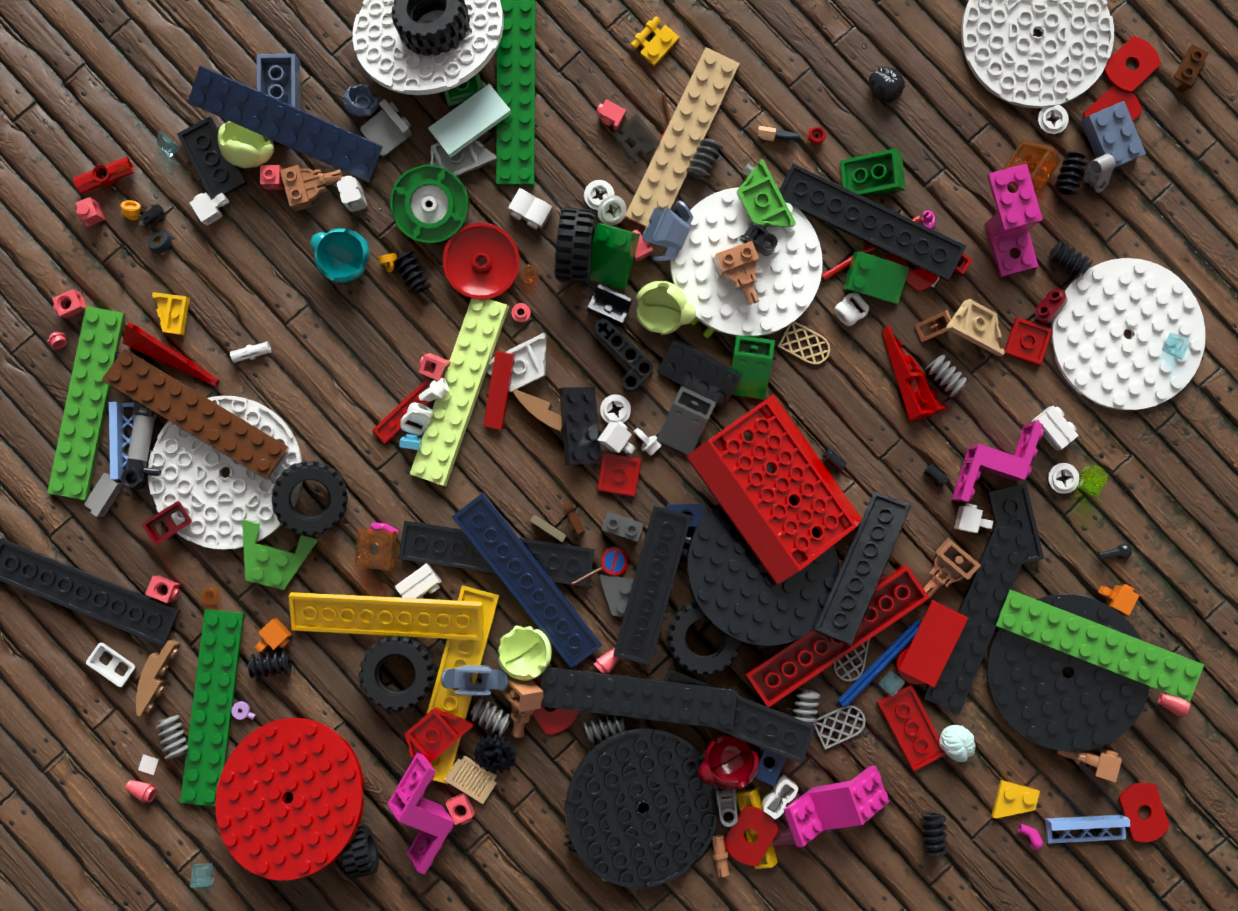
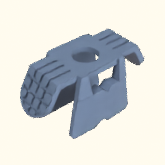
M678 201L675 204L681 218L669 208H665L663 212L659 208H654L649 219L650 225L646 226L642 240L668 249L665 256L653 257V261L675 260L679 250L682 249L693 220V215L684 202Z
M464 665L459 668L446 669L442 674L441 682L443 687L447 689L462 688L455 691L454 694L480 696L491 695L489 689L506 690L508 676L504 670L491 669L486 665ZM473 673H480L483 679L479 685H474L471 682L470 677Z

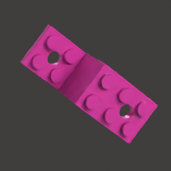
M1027 163L989 173L987 178L997 213L985 222V227L999 276L1004 277L1039 267L1028 230L1043 219ZM1009 183L1016 186L1017 190L1015 193L1008 191L1007 185ZM1011 249L1018 251L1019 256L1017 259L1010 256Z
M1038 422L1024 424L1014 455L981 444L969 446L951 500L958 503L971 500L975 492L973 486L975 481L979 479L981 470L1012 481L1028 478L1031 473V460L1037 454V442L1041 440L1043 435V424Z
M417 753L389 800L388 806L398 822L420 830L407 855L416 870L425 875L427 869L431 867L437 852L442 848L446 836L452 831L455 822L442 805L423 798L424 791L428 784L432 782L436 771L424 755Z
M876 765L866 768L851 781L812 787L783 810L796 846L804 847L824 830L863 825L889 803L881 781V775Z

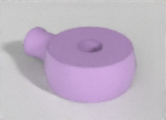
M237 702L232 707V715L238 720H243L247 717L253 720L256 714L250 712V706L246 702Z

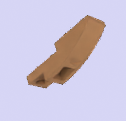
M176 640L167 641L160 653L150 654L146 661L137 688L136 715L149 714L155 706V699L164 692V684L167 680L160 676L167 672L169 661L174 659L179 652L177 648L180 643Z

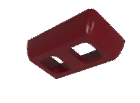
M176 501L145 521L142 526L154 545H158L191 524L192 519L182 503ZM177 511H181L185 518V521L179 525H176L172 519V514ZM164 521L169 530L161 536L155 526Z

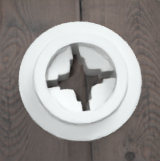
M1055 105L1043 107L1038 114L1037 122H1039L1040 129H1043L1046 134L1055 135L1067 127L1069 118L1062 106ZM1051 115H1053L1054 119H1059L1054 122V126L1051 121L1047 120Z
M595 180L588 184L585 189V202L591 209L597 210L600 204V199L594 198L596 196L595 189L599 193H605L602 196L603 199L614 194L612 186L603 180Z
M614 194L606 196L603 200H600V204L597 207V216L604 224L616 225L626 215V204L619 196ZM609 204L612 207H616L613 210V216L611 215V213L607 212L609 210Z
M610 395L601 404V416L607 423H618V421L624 423L628 420L631 413L630 403L621 395ZM612 402L617 407H624L619 410V417L615 413H608L613 409Z
M1059 463L1053 466L1048 473V482L1057 493H1070L1079 484V473L1071 464ZM1061 473L1064 476H1070V478L1064 481V484L1062 481L1056 480V478L1061 477Z

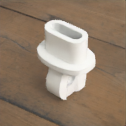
M442 378L439 381H432L430 388L418 396L421 401L425 400L428 402L436 398L443 399L445 397L444 394L449 391V387L445 379Z
M639 428L633 431L643 441L641 450L646 451L650 456L661 447V444L656 440V436L648 438Z

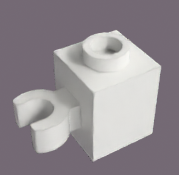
M201 193L195 196L190 204L200 221L208 226L223 217L219 207L228 204L229 200L223 193L217 195L213 200H211L207 193Z
M619 421L618 423L609 422L598 438V441L612 452L619 453L623 450L625 453L629 452L632 454L635 450V447L627 442L632 434L627 431L628 427Z
M966 503L965 506H959L954 529L978 533L979 527L992 529L993 521L981 519L983 510L977 509V505Z

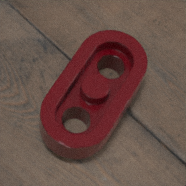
M1053 289L1042 300L1035 310V316L1039 323H1051L1067 303V296L1064 290Z

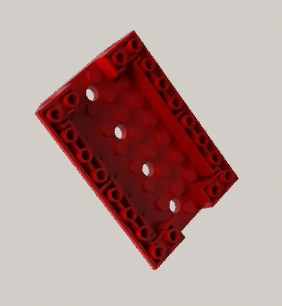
M774 394L686 456L776 585L806 567L856 528L862 520ZM744 432L751 434V441L744 439ZM767 464H771L774 467L773 474L767 471ZM790 496H794L796 498V506L790 504ZM813 528L819 530L820 535L818 538L812 535Z

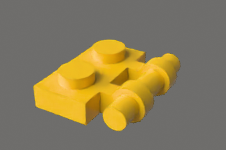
M657 16L652 21L649 20L646 23L644 30L641 33H637L634 41L630 44L634 49L641 45L643 50L640 52V55L653 67L679 40V36L668 26L664 25L661 30L657 28V25L661 22ZM650 33L654 34L653 39L648 42L646 40L647 36Z

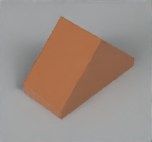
M948 310L915 324L921 342L950 331L946 329L951 321Z

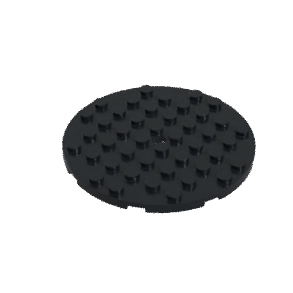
M789 497L790 504L796 506L797 501ZM720 504L715 506L705 515L695 529L690 540L686 559L689 588L697 607L704 617L717 627V630L729 638L753 646H778L786 644L812 631L816 627L839 574V563L835 546H831L802 570L776 585L768 572H760L759 564L761 562ZM817 528L812 529V535L815 538H818L820 535Z
M1055 594L1036 599L1141 640L1137 631L1124 616L1109 605L1098 600L1073 594ZM999 628L989 650L987 666L988 684L998 710L1019 734L1049 749L1080 752L1111 743L1135 723L1148 698L1150 689L1148 685L1003 628ZM1065 667H1071L1074 671L1070 678H1065L1062 674Z
M654 728L626 730L614 734L596 745L583 758L575 770L568 787L565 802V820L569 838L582 861L601 878L630 888L658 886L672 881L688 871L690 866L698 857L703 855L709 846L718 821L716 789L718 788L714 784L706 785L702 783L698 777V769L704 762V757L681 737ZM641 802L647 803V810L642 813L639 812L638 807Z

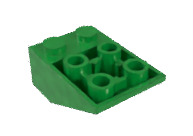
M736 335L731 369L741 374L742 377L732 395L765 400L775 340Z

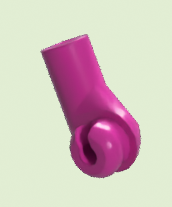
M927 210L922 215V223L924 226L934 230L935 216L932 211Z
M372 523L368 531L371 535H378L380 531L392 538H395L398 533L397 529L386 523Z
M1024 824L1019 825L1018 833L1029 837L1032 850H1039L1043 846V840L1039 832Z

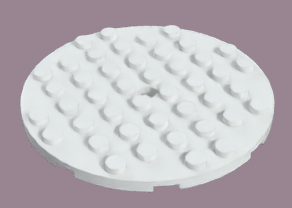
M364 0V6L360 13L356 15L353 26L354 50L363 69L374 81L398 93L428 95L449 90L466 82L489 62L498 48L502 37L504 16L500 0H464L470 15V26L468 31L465 32L466 36L463 40L459 41L458 46L450 48V51L447 53L445 51L441 52L437 56H434V54H430V56H424L422 53L416 54L405 47L392 21L391 11L395 0ZM430 11L424 14L417 23L433 22L441 17L444 11Z
M969 0L962 19V48L965 59L974 76L996 97L1013 105L1026 108L1061 105L1084 93L1104 71L1113 48V17L1110 16L1106 5L1107 0ZM1039 29L1042 36H1033V30Z
M739 187L726 189L706 197L690 210L693 215L690 231L676 259L670 260L672 281L674 285L682 290L688 302L694 306L696 310L695 318L707 327L735 337L736 335L747 337L769 335L793 323L812 302L822 275L820 243L816 232L806 216L790 203H786L796 225L794 227H762L776 236L778 243L772 255L764 256L757 252L759 257L755 273L757 282L753 284V287L760 301L748 306L743 291L740 288L736 290L734 284L727 280L725 276L720 277L713 261L716 253L743 244L739 237L745 233L748 223L751 222L736 194ZM770 242L763 243L767 248L772 247Z
M1114 259L1089 268L1083 276L1077 280L1074 279L1065 289L1067 303L1051 322V329H1053L1051 344H1053L1054 358L1059 370L1067 382L1079 394L1084 395L1103 407L1116 410H1138L1156 406L1169 400L1179 393L1192 379L1200 365L1204 352L1205 324L1195 296L1187 285L1174 273L1158 264L1142 259ZM1125 329L1132 331L1131 339L1124 337Z
M215 396L208 399L289 447V450L268 481L168 421L157 436L158 439L153 451H151L148 468L161 469V475L159 477L148 475V484L158 512L179 501L192 519L191 524L177 532L178 535L203 547L236 549L243 547V519L261 523L256 543L274 533L282 525L273 511V488L281 473L289 468L290 465L300 463L302 456L294 434L275 412L258 402L246 398ZM224 467L230 468V475L227 478H224L221 474ZM303 481L296 485L292 491L291 502L293 507H295L298 501ZM181 511L172 514V519L176 525L185 521Z

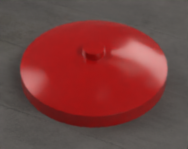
M472 223L460 228L450 237L443 252V268L449 283L460 294L471 299L487 300L502 295L513 285L519 272L520 258L514 240L506 231L493 224Z

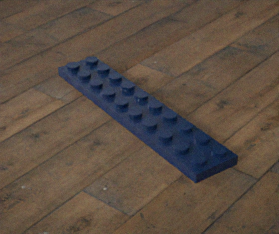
M199 66L187 103L370 182L383 149L382 145L211 69Z
M481 493L452 516L571 669L602 646L600 640L484 493Z

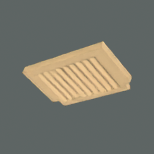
M464 755L462 760L457 759L444 781L483 804L497 784L495 781L497 775L491 771L487 772L484 767L480 768V764Z

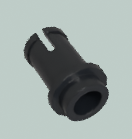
M158 203L151 205L152 208L139 217L141 221H144L142 223L146 227L158 217H163L165 211Z
M828 448L822 454L823 460L828 461L838 472L841 471L847 462L840 458L834 452V449Z
M932 463L923 471L936 482L937 486L942 487L949 480L947 474H943Z

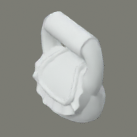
M854 292L845 296L843 301L836 305L834 311L843 324L852 326L857 320L867 315L869 305L859 293ZM853 298L864 312L860 313L850 299Z
M411 403L407 413L401 419V429L411 434L422 435L433 416L432 409L420 403ZM407 420H410V422L418 423L419 425H423L422 429H420L409 424H406L405 422Z

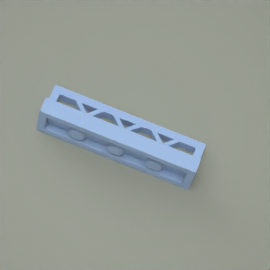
M109 402L110 479L121 480V475L125 471L128 457L125 454V448L130 444L131 437L128 438L124 435V429L128 425L133 428L135 415H132L128 420L124 416V407L134 408V403ZM134 475L131 479H137V476Z
M1124 815L1045 819L1048 843L1126 839L1125 827H1130V819ZM1119 827L1120 834L1112 835L1108 829ZM1102 828V831L1096 836L1088 832L1090 829ZM1071 830H1083L1077 837H1073L1069 833ZM1052 831H1064L1058 838H1052Z

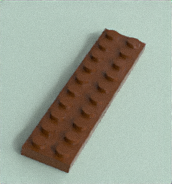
M126 349L121 352L101 379L107 385L267 481L289 450V447Z

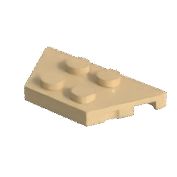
M971 299L965 300L946 329L997 356L1004 355V349H1000L998 342L1001 332L998 327L997 313Z

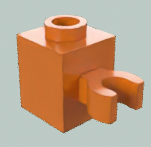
M1123 584V586L1115 585L1113 590L1106 586H1101L1098 591L1099 594L1108 598L1107 605L1120 614L1127 616L1130 615L1140 596L1134 592V588Z
M278 618L272 619L258 632L263 640L254 648L259 653L263 652L269 645L273 650L279 647L282 649L290 642L289 638L292 634Z

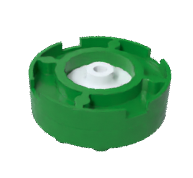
M429 164L415 167L401 175L393 187L390 208L396 225L405 235L423 243H441L449 240L451 236L465 225L469 215L470 202L465 186L456 175L443 167ZM432 201L433 206L429 208L428 203Z

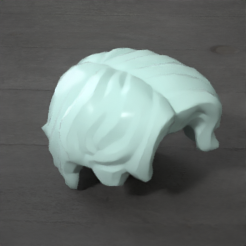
M950 725L940 735L939 746L953 760L966 762L968 757L974 755L976 747L974 736L963 726Z

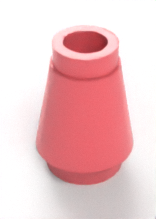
M614 649L596 659L594 666L600 673L609 674L620 660L619 657L613 656Z
M1161 693L1157 702L1178 717H1185L1190 708V703L1186 700Z
M130 780L125 787L126 791L143 803L152 802L157 793V788L153 784Z

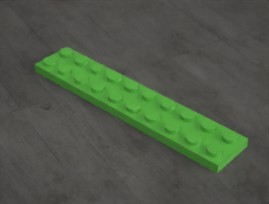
M89 306L85 308L47 492L49 494L87 500L89 497L111 386L104 383L101 379L115 362V355L119 351L124 327L125 313Z
M1010 589L995 625L1189 702L1204 667V664Z

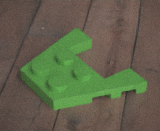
M243 519L245 580L284 590L317 543L318 538L301 534L295 553L256 543L261 523Z

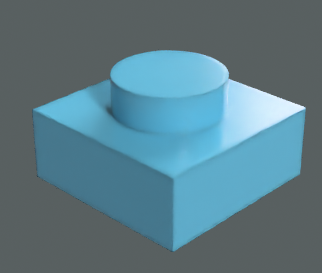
M406 434V436L404 435L400 439L399 447L419 450L422 438H418V435Z

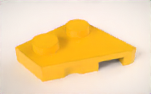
M153 292V299H156L158 309H156L157 314L161 319L162 332L184 335L190 298Z

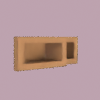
M516 389L513 393L520 403L534 417L550 428L562 432L561 415L549 411L552 405L550 402Z

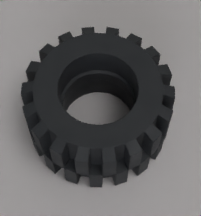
M366 824L358 826L352 841L340 853L343 868L351 880L374 874L378 870L379 858L376 842L372 831Z

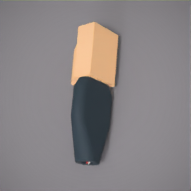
M759 126L758 136L763 140L774 141L776 137L799 141L800 138L798 133Z

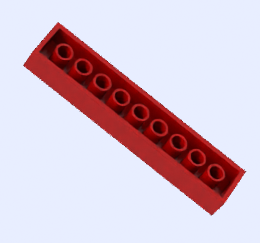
M902 565L879 581L852 646L815 632L813 629L805 636L786 643L744 673L765 705L770 707L928 600L929 596L908 565Z

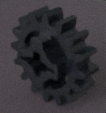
M495 734L494 738L490 735H487L486 739L482 737L475 747V762H480V768L485 766L487 772L491 769L494 774L496 770H499L500 773H503L504 769L509 771L510 767L514 766L517 752H515L516 747L510 746L512 741H504V736L499 739L497 734Z

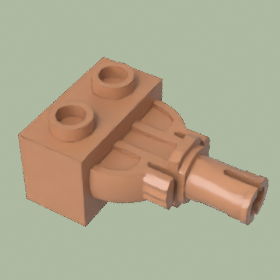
M299 165L280 170L289 205L295 212L314 207L312 201L317 199L321 193L326 192L328 185L341 181L343 175L341 169L324 174L321 169L313 171L301 168Z
M752 241L716 253L713 259L719 276H725L727 280L734 284L736 290L740 288L743 291L748 306L760 301L753 287V284L757 282L755 273L759 257Z
M947 538L936 550L938 555L934 561V568L930 571L933 578L923 589L931 598L941 585H945L948 588L952 582L960 581L964 577L968 580L981 565L950 538Z
M507 675L508 686L506 690H502V694L511 702L512 706L510 716L514 721L512 735L516 738H521L524 736L525 723L529 722L534 710L541 709L543 691L532 680L523 681Z
M1105 749V752L1100 750L1099 755L1086 751L1057 752L1058 755L1075 760L1076 764H1080L1081 761L1095 766L1094 773L1096 777L1116 783L1122 761L1121 757L1118 756V752L1110 749Z

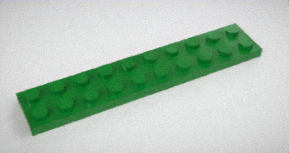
M500 0L504 16V26L497 48V94L509 107L512 114L497 124L496 185L535 186L536 0Z
M205 609L187 744L188 753H186L180 803L215 807L218 782L227 760L245 613Z

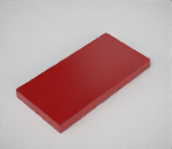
M932 600L898 670L935 687L969 617Z
M912 684L876 701L913 772L947 755L939 746L940 738Z

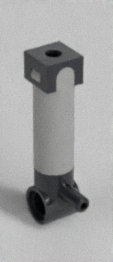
M135 401L132 413L135 415L126 468L121 475V482L126 487L139 490L146 485L147 478L145 475L158 477L161 475V469L146 467L154 422L158 420L159 415ZM136 475L137 480L135 483L132 484L131 478L132 476Z

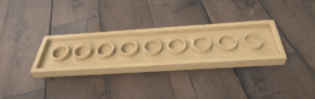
M705 47L627 210L625 218L646 227L650 225L649 219L654 208H659L662 212L665 208L671 209L688 174L686 169L691 166L690 161L694 159L693 155L697 153V147L701 146L700 141L705 138L740 63Z

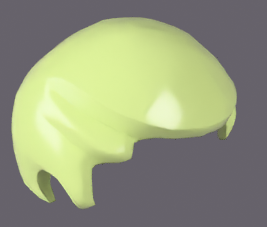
M518 625L514 626L511 632L500 639L501 644L498 649V654L500 655L498 658L499 664L506 673L515 679L523 681L535 679L545 671L551 661L552 648L548 637L540 630H533L531 626L525 628Z

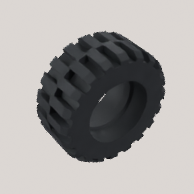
M395 0L391 11L393 24L405 47L416 54L422 53L424 56H430V54L437 56L441 52H449L450 48H455L459 45V41L464 39L466 36L465 32L468 31L470 26V15L464 0ZM430 11H444L442 16L433 22L417 23L424 14Z
M565 207L561 210L555 252V279L558 281L585 284L589 281L596 219L595 212L592 210Z
M306 460L290 465L277 478L273 488L272 505L274 514H276L278 521L287 530H292L298 535H321L327 530H332L342 520V516L347 509L348 495L343 479L335 469L319 461ZM315 480L327 489L329 500L326 508L321 513L314 516H305L297 512L291 502L292 491L302 481Z
M695 601L681 607L674 614L671 623H669L667 633L669 650L677 664L687 672H692L699 676H712L714 673L725 671L726 667H730L733 664L734 659L739 655L742 643L722 633V644L715 653L701 656L692 652L686 642L687 631L694 622L706 619Z
M389 636L373 644L364 654V659L360 662L359 666L361 671L358 672V677L362 681L360 683L361 690L364 689L366 692L364 694L367 699L371 698L373 700L372 704L376 707L379 705L382 707V710L388 711L390 709L393 712L408 710L419 704L432 690L433 682L436 679V663L432 660V653L427 651V646L424 643H419L418 639L414 637L409 638L406 636ZM403 655L414 665L416 676L409 688L403 691H395L384 684L380 669L384 660L389 656Z

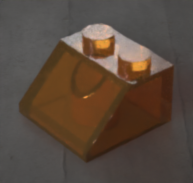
M1022 140L1003 169L1027 163L1034 190L1041 192L1061 162V159L1051 146Z

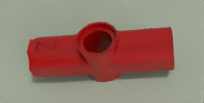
M125 157L105 166L97 165L92 171L74 177L73 182L79 193L83 194L101 186H111L115 181L134 174L135 169L130 159ZM107 172V176L102 179L103 173Z

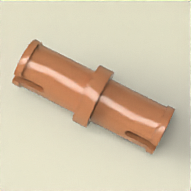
M714 835L712 838L713 859L716 861L717 876L726 877L730 873L727 863L728 852L725 851L724 835Z

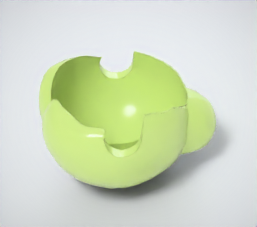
M230 121L220 126L218 145L222 156L229 163L241 168H251L263 165L271 158L274 152V143L271 139L268 140L265 136Z
M655 281L649 283L636 296L638 302L637 319L643 327L651 332H658L661 335L670 334L681 325L689 324L695 319L696 310L694 306L688 302L682 290L670 282Z

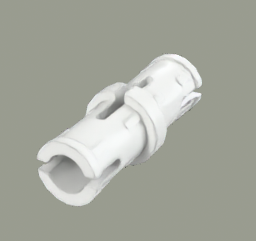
M268 341L253 346L250 344L246 348L230 351V356L233 363L246 359L253 360L257 356L270 354L271 347Z

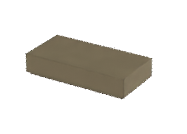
M533 515L530 520L561 542L567 537L537 515Z

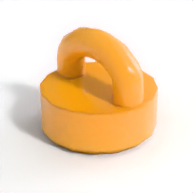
M133 200L124 201L121 203V213L130 220H138L141 206Z
M392 253L379 256V265H385L386 270L392 272L397 254Z

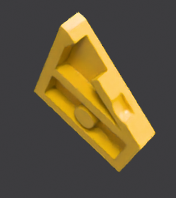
M1000 780L991 816L993 818H1001L1036 810L1040 791Z

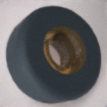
M157 232L149 239L148 247L153 253L161 254L171 246V237L166 232Z

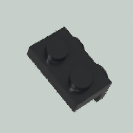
M598 284L595 294L587 307V312L621 327L633 300L624 294L611 290L607 286Z

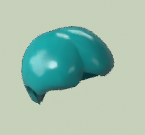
M337 228L328 233H316L310 241V246L315 252L314 260L316 267L327 278L335 282L347 283L356 280L364 273L365 265L370 258V248L365 238L359 233L349 229Z

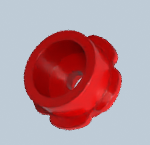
M814 127L808 131L809 136L807 138L810 143L821 145L822 141H825L826 133L821 127Z

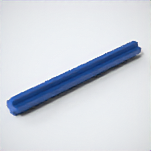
M915 620L838 699V702L843 707H847L912 641L921 623L919 620Z

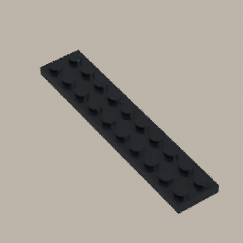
M794 163L779 189L784 201L800 211L946 281H949L966 248V245Z
M999 520L995 522L979 560L981 566L974 573L958 613L969 618L935 687L927 685L922 698L960 714L995 631V625L1009 589L1012 590L1034 537L1033 534Z
M404 521L398 559L495 573L462 529ZM520 538L553 582L571 585L572 582L592 572L595 549ZM591 577L576 585L589 587Z
M0 539V581L165 646L178 618L180 609L7 539Z
M547 667L542 673L540 689L543 691L542 707L733 730L737 689Z

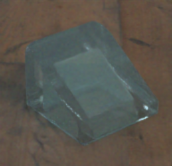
M161 130L158 132V147L168 157H172L180 149L179 146L165 132Z
M1170 332L1162 350L1182 360L1190 346V340Z
M889 671L879 682V686L889 695L894 696L905 681L894 672Z
M213 863L192 865L191 888L209 887L214 883Z

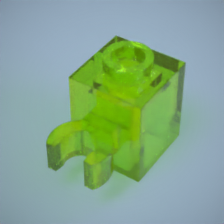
M1086 466L1079 477V484L1076 488L1091 496L1099 495L1102 487L1105 486L1109 474L1103 472L1104 469L1100 466Z

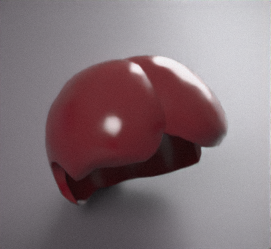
M725 734L708 745L704 753V762L698 769L699 780L706 785L714 784L725 790L743 788L755 778L759 768V757L756 752L750 749L748 742Z

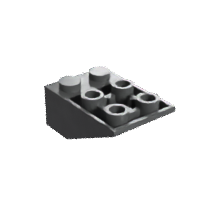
M681 386L656 440L688 455L694 451L716 402Z

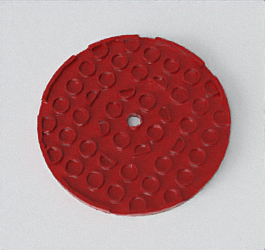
M285 718L267 723L250 733L240 742L222 770L217 786L215 803L217 825L221 838L230 854L240 865L251 873L263 878L279 881L295 880L312 876L322 871L340 856L339 854L347 844H350L358 829L365 801L363 799L364 778L362 769L349 743L329 726L304 718ZM288 792H291L293 800L288 804L285 800Z

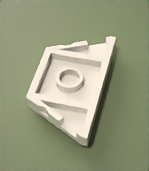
M545 333L506 351L507 353L516 354L510 392L546 376ZM494 358L490 360L487 373L491 376Z

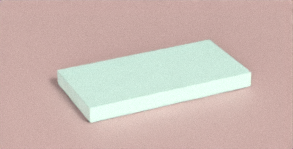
M488 84L428 129L451 158L512 114V112L492 86Z

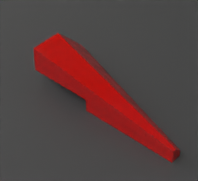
M128 322L126 325L122 344L215 387L220 381L136 324Z
M887 326L881 331L909 420H922L948 409L946 404H941L937 399V391L930 389L926 381L927 377L911 354L906 355L901 347L903 345L901 340L897 341L891 331L892 327Z

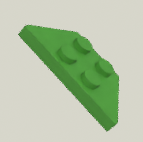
M760 160L736 192L750 221L757 223L761 227H794L796 222L764 160Z

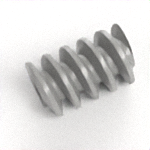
M941 355L925 369L931 368L929 375L936 373L934 381L941 379L940 387L947 385L944 390L945 392L952 390L951 398L965 386L967 378H960V371L954 373L956 367L952 366L949 368L951 361L943 362L946 356Z
M798 687L797 689L802 691V693L796 694L800 701L794 702L799 707V709H793V712L798 714L795 718L808 723L814 722L816 717L812 714H817L818 712L814 707L819 706V702L815 699H819L821 695L813 690Z
M481 697L469 716L473 714V722L479 718L478 725L480 726L486 722V730L492 726L493 734L499 730L498 737L501 738L510 723V714H506L503 717L502 709L496 713L495 705L489 709L490 702L488 701L483 705V698Z
M179 715L157 721L160 724L156 726V729L163 730L158 734V737H165L160 744H167L162 751L169 752L164 757L165 759H171L188 753L184 752L188 745H182L186 741V737H179L184 733V730H177L182 723L175 722L180 718Z

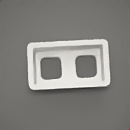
M99 643L86 661L88 666L118 687L124 685L136 667L104 643ZM104 651L113 656L107 666L99 660ZM120 662L128 666L124 676H120L115 672Z

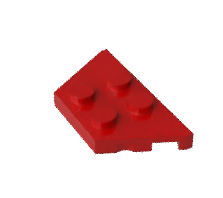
M435 707L405 733L406 741L409 744L410 757L413 760L415 755L420 753L431 763L471 729L474 724Z

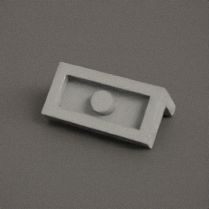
M103 473L84 505L91 509L90 513L96 517H104L124 485L119 480L110 479L109 474Z

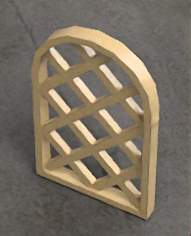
M795 321L789 324L778 348L813 365L820 364L828 358L830 344L826 338ZM791 324H792V327H793V330H794V331L788 332V330H789V328H790V326H791ZM795 325L801 327V329L796 330ZM806 330L813 335L808 336ZM804 331L805 337L799 339L797 332ZM794 333L796 340L790 341L788 335ZM785 336H786L787 343L782 344V342H783V340H784V338H785ZM815 337L817 343L810 345L809 338ZM818 337H820V338L823 339L824 341H823V342H819ZM806 339L808 346L802 348L800 341ZM797 342L799 349L792 350L791 344ZM826 343L828 350L822 351L821 344ZM789 345V349H790V350H788V349H786V348H784V347H782V346ZM818 346L820 352L813 354L811 347ZM809 348L811 355L804 357L803 350ZM800 351L801 356L795 354V352ZM821 354L822 360L816 362L814 356ZM812 357L813 362L807 360V358Z

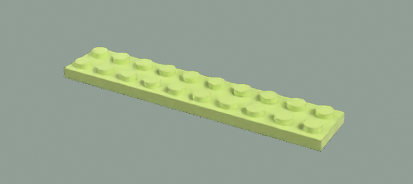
M471 299L450 358L451 363L444 375L449 391L444 394L445 397L443 399L436 398L432 409L433 416L424 431L421 447L417 451L410 471L411 475L446 487L509 309L507 304L490 299Z

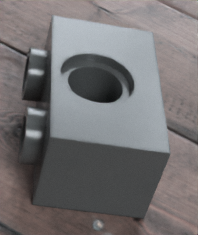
M607 511L601 530L638 542L644 523Z

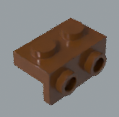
M1195 45L1189 47L1174 75V79L1179 81L1175 90L1183 93L1188 88L1191 89L1197 81V74L1201 72L1206 64L1205 60L1209 54L1208 52Z

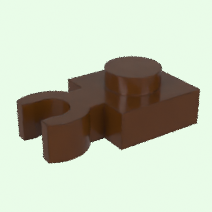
M569 501L563 506L571 520L568 522V525L572 532L576 531L579 534L585 531L571 502Z

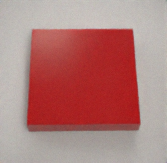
M1016 317L1004 349V354L1041 366L1053 329Z
M603 453L597 491L635 497L641 459Z

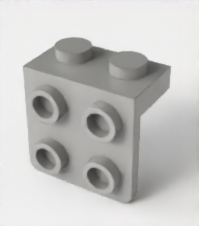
M384 99L379 103L382 110L360 128V131L367 139L383 146L380 154L382 157L387 156L412 135L409 129L411 125L405 117L400 118L397 114L399 110L392 102L389 104Z

